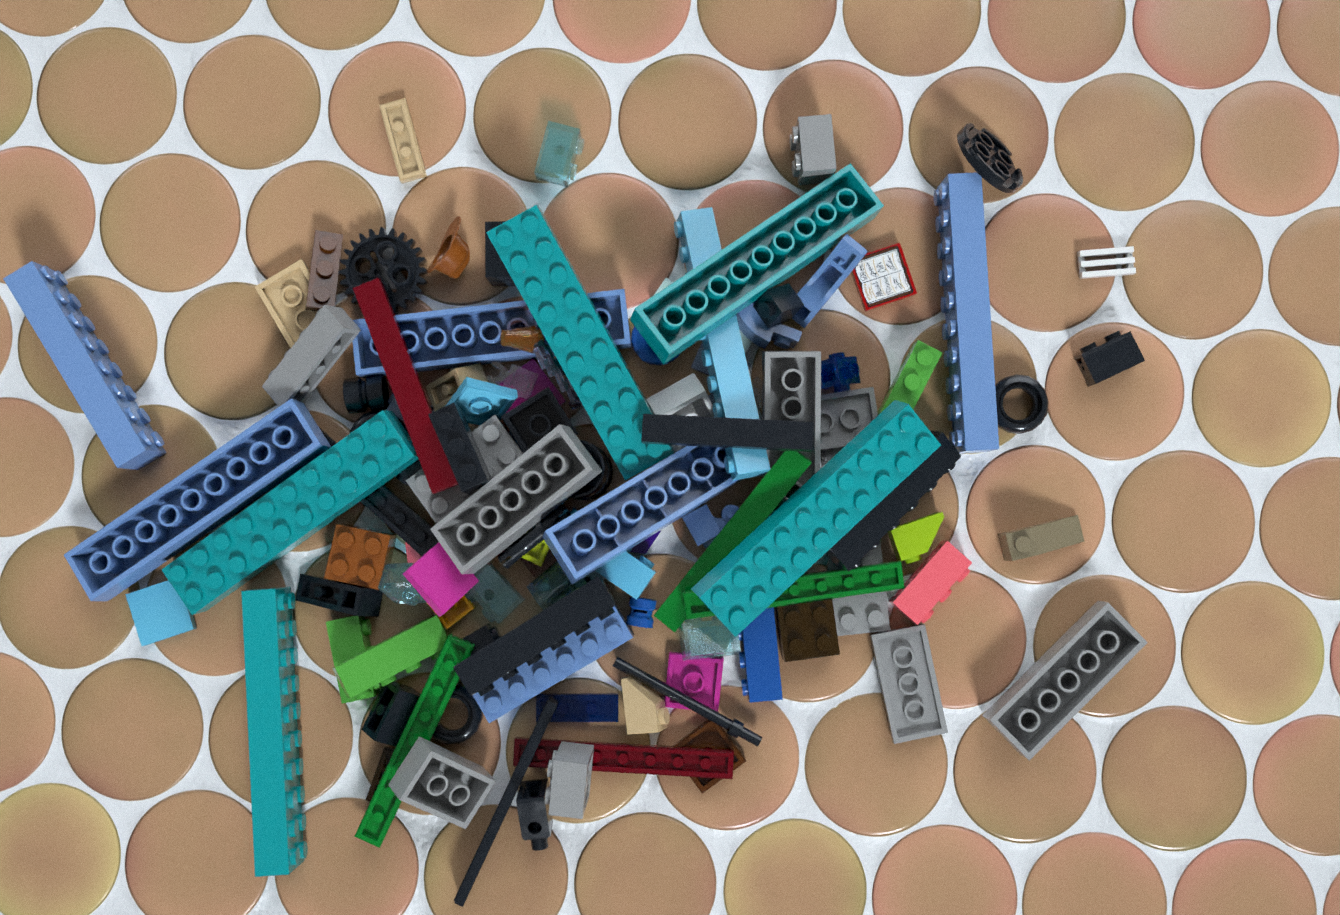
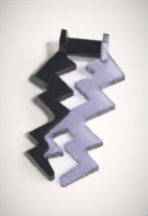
M543 339L538 340L533 345V351L541 369L546 368L549 378L555 376L561 392H567L570 399L569 406L572 409L584 407L557 358L554 359L548 344L545 345Z

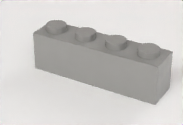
M324 305L317 311L315 318L309 326L300 333L299 339L292 348L284 354V358L279 365L270 372L268 379L262 387L278 407L291 398L304 403L361 329L342 308Z

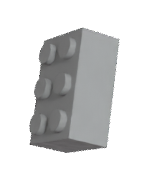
M419 736L388 785L400 801L466 829L496 781L484 767Z

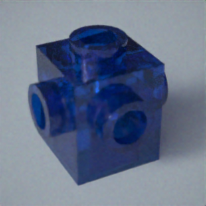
M845 352L830 354L828 355L829 359L821 361V389L834 388V393L850 391V385L861 383L860 368L856 356L845 357Z

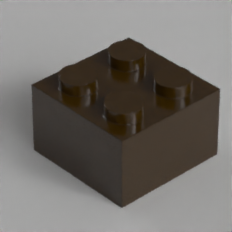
M832 599L775 607L781 653L784 662L840 655Z

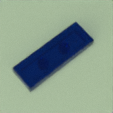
M540 693L536 695V722L548 698L551 696L559 699V702L550 722H619V693Z

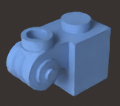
M707 504L683 516L682 519L696 545L703 544L704 548H707L739 507L727 505L721 511L722 517L715 518Z

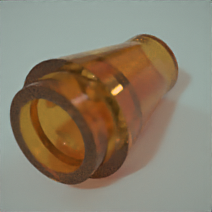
M536 326L502 330V346L530 353L541 351L540 348H534L533 346L540 339H543L544 342V335Z

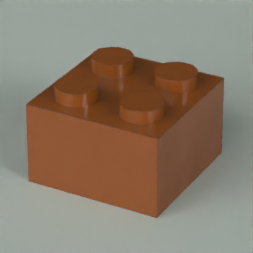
M336 524L324 578L376 590L385 589L397 535L347 524Z

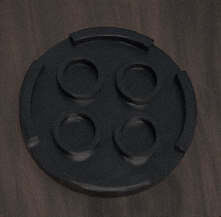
M973 123L966 124L957 133V141L967 161L993 187L1005 193H1013L1022 185L1023 174L1020 168L1016 169L1014 167L1013 161L1010 158L1012 153L987 129L982 128L978 130L974 128Z

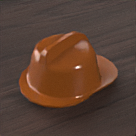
M457 216L450 224L437 255L427 269V273H431L435 269L456 279L467 266L470 259V250L467 243L458 234L461 223L460 216Z

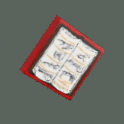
M900 243L865 254L851 272L865 312L917 294Z

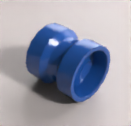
M630 597L629 606L631 607V612L627 615L626 624L636 627L653 628L654 619L652 618V611L656 609L657 600L640 597L636 600Z

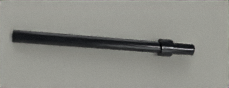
M619 657L615 660L613 667L725 728L731 736L735 738L739 736L757 747L760 744L762 736L744 727V723L735 718L733 720Z

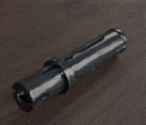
M561 504L512 545L498 554L497 557L500 563L510 556L503 564L505 568L509 569L521 557L544 540L543 534L545 530L571 515L567 511L561 517H558L567 508Z

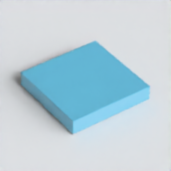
M466 377L446 406L452 403L459 405L467 423L480 426L494 415L501 420V416L512 406L518 398L516 389Z
M169 580L125 594L141 646L197 629L193 615H191Z

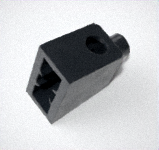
M548 778L522 781L516 798L522 839L531 840L532 850L535 851L548 848L547 838L551 836L553 817L549 815V805L545 804L546 789L549 787Z

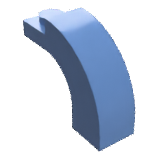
M846 234L820 268L797 293L804 306L792 319L805 328L868 251Z
M758 300L736 314L740 331L752 343L765 349L770 340L774 341V344L780 348H794L800 340L802 331L786 325L778 324L767 328L753 307Z

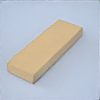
M402 98L379 105L400 182L403 184L427 177L406 99Z

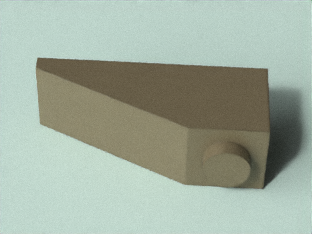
M1078 515L998 534L1003 557L1006 561L1032 557L1084 542Z

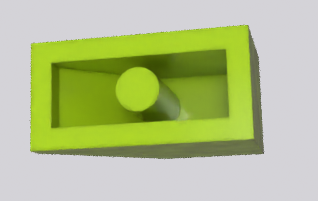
M936 512L898 525L893 530L887 532L897 560H905V563L909 564L922 559L921 554L928 552L944 519L943 512Z

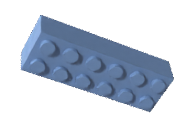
M617 605L612 607L615 612L602 621L596 617L588 622L591 627L580 635L576 636L572 632L564 637L567 643L554 651L550 647L542 651L543 658L528 666L525 662L518 666L519 673L507 681H504L501 677L493 682L495 688L483 696H480L478 692L474 694L473 697L488 723L498 719L632 639L634 634L626 624V620Z

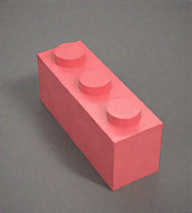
M942 540L904 583L905 588L899 589L889 602L912 623L917 625L920 622L925 623L933 615L934 611L932 608L937 602L942 603L952 593L951 586L956 581L961 582L969 574L970 570L968 567L972 562L950 542Z

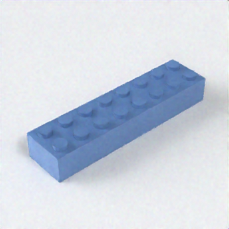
M31 261L3 278L116 467L140 470L166 454L163 448L164 441L158 432L152 430L149 425L151 420L146 411L138 407L135 399H137L135 392L130 386L125 385L121 378L123 376L121 369L109 359L107 346L102 340L97 339L93 332L95 326L80 311L81 303L74 294H70L66 287L68 282L64 275L58 270L55 271L46 265L43 266Z
M686 446L545 530L543 539L571 584H574L743 479L732 481L731 474L726 472L724 458L727 457L725 448Z

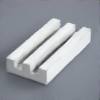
M1134 246L1081 250L1077 252L1079 278L1135 274L1136 268L1133 265L1135 257L1132 255ZM1125 254V258L1084 261V257ZM1126 264L1124 269L1085 271V267Z

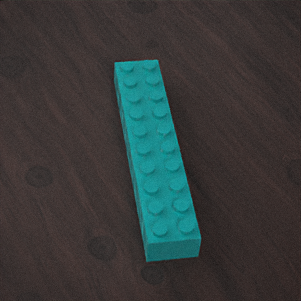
M850 163L636 307L630 321L662 363L665 364L758 300L766 290L775 288L836 246L846 234L850 236L872 221L884 205Z
M534 205L486 232L623 478L627 480L674 454L671 445L642 444L643 414L654 413L539 205Z
M894 400L695 584L691 590L736 637L935 452L941 444L909 404Z
M382 410L161 569L191 615L199 614L212 608L356 505L363 498L419 460L409 434L393 411Z
M291 587L261 588L241 591L255 877L289 875L304 862V858L307 857L308 853L307 842L303 841V830L306 828V815L302 813L305 789L300 783V775L303 774L304 764L303 759L299 758L302 732L298 730L297 719H300L301 706L299 702H296V692L299 690L300 683L298 675H295L298 650L294 647L293 636H296L297 633L296 621L292 620V609L295 608V594L291 592Z

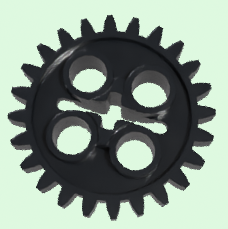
M380 227L379 235H376L372 229H369L368 238L360 233L359 238L361 242L357 243L351 240L350 242L354 249L352 251L344 249V252L349 257L339 261L346 266V269L338 271L340 275L346 277L340 284L344 287H349L344 292L345 295L348 297L354 295L351 302L357 305L359 303L353 288L379 278L385 286V292L394 314L398 315L399 306L407 311L408 305L406 302L410 300L416 304L417 301L413 295L415 293L423 295L419 284L425 285L428 283L421 277V275L428 274L427 269L421 267L427 260L425 257H418L423 252L420 247L414 248L416 242L413 239L406 242L407 235L404 232L397 237V231L394 228L390 230L388 235L383 227ZM387 248H394V255L390 259H383V252ZM371 252H375L379 262L387 269L386 273L396 286V292L392 291L388 281L381 276L382 272L371 257ZM370 262V270L364 274L360 273L361 264ZM403 270L408 271V278L404 282H397V274Z

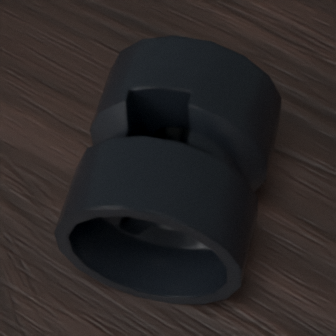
M383 374L367 376L365 381H362L360 377L344 379L343 396L349 414L366 412L367 407L372 411L386 410L388 408L389 390Z

